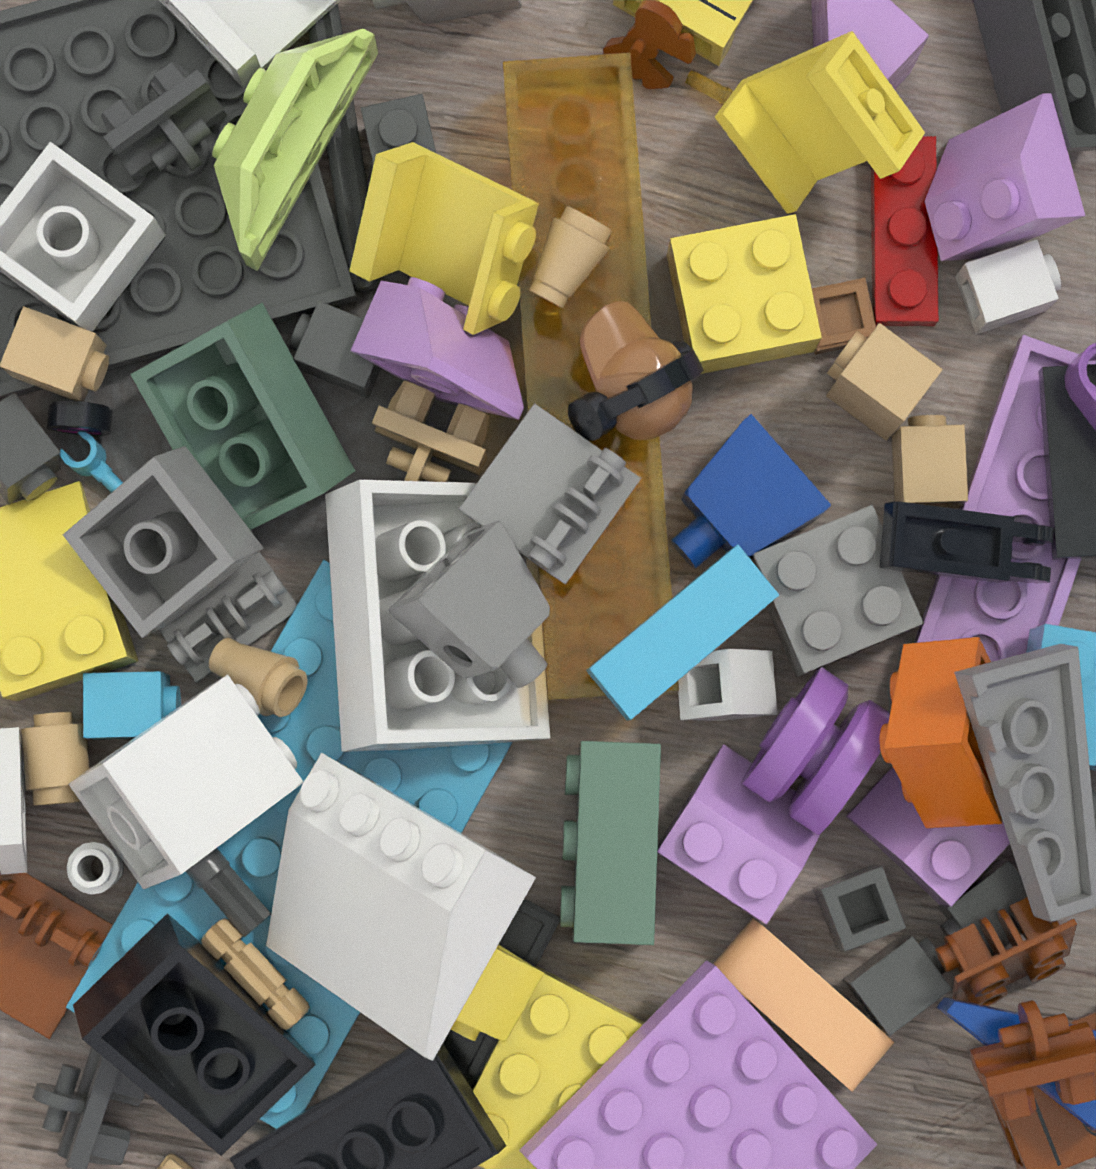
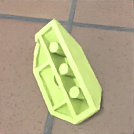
M359 29L277 53L267 71L259 68L250 79L243 96V102L248 105L237 124L228 123L221 131L212 152V156L217 159L214 168L239 252L245 264L256 271L260 268L376 59L378 49L375 34L365 29Z

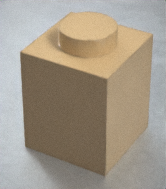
M23 306L1 360L0 367L13 378L71 400L84 402L89 390L96 392L101 386L108 369L109 356L103 354L107 345L96 333Z
M920 415L908 418V426H900L892 435L894 500L896 502L958 509L968 501L965 424L947 425L946 416Z

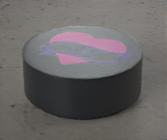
M55 401L48 406L47 429L73 435H79V431L87 432L91 436L110 435L113 411L108 406L97 403Z

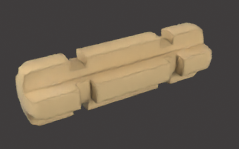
M224 918L216 922L203 935L201 939L202 946L216 960L222 958L227 963L224 969L259 1006L265 1003L270 1008L267 1014L281 1029L288 1030L292 1028L308 1012L310 1008L308 1002L294 987L289 990L284 985L286 979L252 943L246 945L241 940L243 935L230 920Z

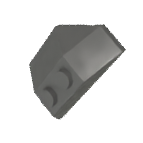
M973 0L1001 113L1011 110L1043 93H1051L1067 151L1096 150V0Z

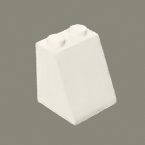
M229 675L199 692L68 784L143 890L184 873L303 783V780L295 770L297 768V761L292 751L279 738H272L258 718L260 711L254 697L242 685L234 684Z

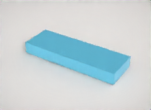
M736 545L587 668L586 671L627 721L632 720L776 599L779 594L742 548Z

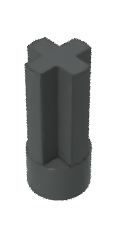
M216 848L185 872L200 889L202 888L239 932L246 937L268 918L271 913L231 868L230 862Z

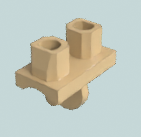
M405 380L392 397L388 408L379 405L372 421V425L376 426L375 433L416 449L413 455L393 446L387 458L386 464L407 472L404 481H423L424 479L429 482H448L452 470L431 462L432 456L480 476L487 459L486 449L483 446L486 442L490 421L488 414L458 403L447 432L440 431L425 424L436 398L435 393Z

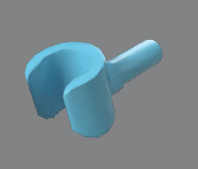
M79 431L78 434L90 444L89 456L83 461L76 462L61 448L62 460L79 475L93 476L112 493L123 482L106 464L107 457L103 446L87 432Z

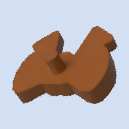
M643 0L636 11L633 26L629 28L625 36L608 40L603 48V55L619 72L636 80L642 79L643 86L646 89L669 88L674 77L655 59L660 50L687 64H691L696 56L693 35L681 33L682 23L669 6L656 0Z

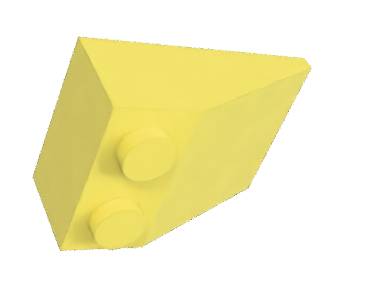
M80 481L45 492L30 501L24 499L0 507V692L2 698L21 701L83 680V673H105L139 661L124 614L63 536L67 530L90 512Z

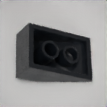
M167 913L73 1004L82 1040L222 1156L316 1064L313 1058L286 1030L281 1029L267 1014L268 1011L262 1005L259 1006L224 969L223 963L220 960H216L202 946L200 941Z

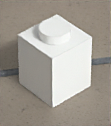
M1038 240L967 262L955 276L976 335L1046 312L1059 299L1056 291L1061 289V279L1057 265L1050 254H1042Z
M747 649L715 650L677 681L680 720L726 721L778 715L772 651Z

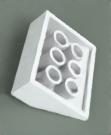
M357 480L325 494L342 752L407 750L550 739L545 670L535 680L522 688H516L500 667L490 673L464 678L452 670L388 611L465 533L482 527L459 510V507L477 483ZM520 553L539 586L538 566ZM541 624L528 639L544 658Z
M321 753L288 810L266 946L423 1057L433 1061L536 877L369 778Z

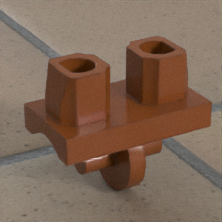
M1034 1000L1019 1003L1018 1014L1020 1024L999 1028V1043L970 1049L973 1069L989 1097H992L1003 1120L1010 1121L1031 1116L1037 1110L1033 1086L1054 1081L1056 1092L1063 1103L1077 1105L1096 1100V1038L1088 1022L1069 1026L1065 1013L1042 1018Z

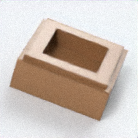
M865 278L812 288L822 336L814 350L815 355L844 349L857 331L868 338L876 328Z

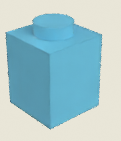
M164 672L83 673V738L92 740L133 739L181 706L180 687L170 686V675Z

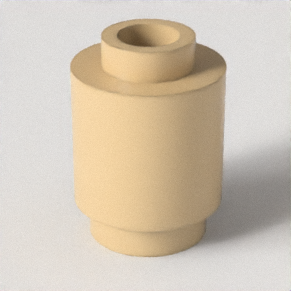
M72 712L33 715L34 727L21 729L25 789L32 790L33 806L81 802L68 784L90 769L88 741L86 738H83V723L73 724Z

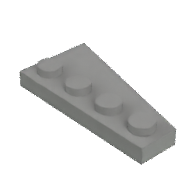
M1057 644L954 672L1033 916L1053 922L1095 908L1096 830L1078 647Z

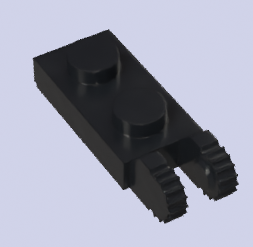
M893 501L884 504L880 568L996 583L1006 581L1036 584L1050 583V567L1043 566L1040 563L1011 562L1013 541L1022 542L1025 545L1031 546L1053 543L1054 528L1014 522L1013 516Z

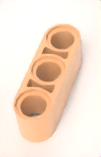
M754 918L751 919L713 963L747 1000L851 1092L855 1090L894 1044V1041Z

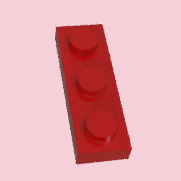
M923 136L899 172L880 179L871 167L872 310L876 326L879 323L883 326H935L939 322L938 249L925 205V198L937 171L936 136Z

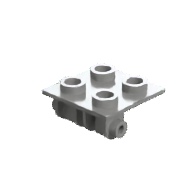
M534 403L459 507V510L481 526L500 521L519 553L566 585L641 478L625 467L626 462L617 454L607 448H604L603 451Z
M259 552L174 623L159 631L167 641V647L181 666H185L195 682L198 683L212 673L209 669V659L213 649L221 640L232 638L241 644L249 646L290 617L298 604Z

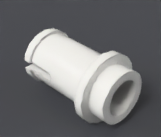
M90 842L82 844L73 851L68 859L66 868L68 878L76 889L87 894H97L108 890L120 880L124 871V863L113 848H109L102 843ZM96 857L102 861L104 868L99 879L91 872V864Z

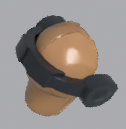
M615 301L598 310L586 322L580 335V346L596 392H589L569 404L568 417L575 431L588 441L599 439L615 427L620 433L634 440H649L671 431L687 415L692 403V382L704 371L695 351L683 341L671 343L660 339L640 313L628 302Z

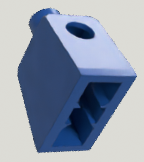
M750 414L742 421L684 492L681 500L696 519L670 541L678 553L694 569L699 567L720 547L727 553L731 548L739 545L750 558L754 553L779 543L817 520L830 508L831 504L755 417Z

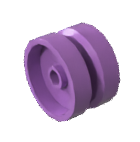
M823 667L816 670L796 698L791 697L778 714L760 742L759 747L761 749L741 782L743 786L767 802H771L781 798L799 775L802 776L803 780L789 805V817L815 835H820L834 820L881 752L879 743L880 729L883 724L888 723L890 716L888 711L873 701L868 700L856 705L838 727L834 725L848 699V684Z

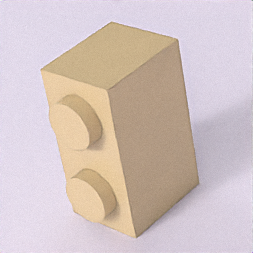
M879 323L868 338L857 331L836 358L834 364L827 372L836 382L826 397L887 441L906 420L943 369Z

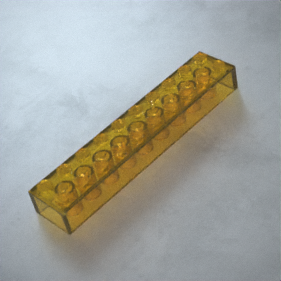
M630 53L503 61L511 190L539 203L533 224L536 230L535 242L531 252L523 261L518 280L527 413L535 403L573 431L575 429L568 417L569 404L589 392H596L580 346V335L586 322L604 306L615 301H625L631 304L651 327ZM566 206H569L612 230V233L605 244L610 250L573 296L569 297L564 308H561L531 292L529 289L535 279L534 275L553 217L560 219ZM615 427L599 439L589 441L602 451L604 448H607L617 454L626 462L625 467L639 476L641 480L566 585L538 566L540 590L550 606V614L542 623L545 661L548 663L546 667L548 704L609 699L587 673L586 669L672 598L660 436L649 440H634L620 433ZM678 681L660 696L675 695L679 691Z

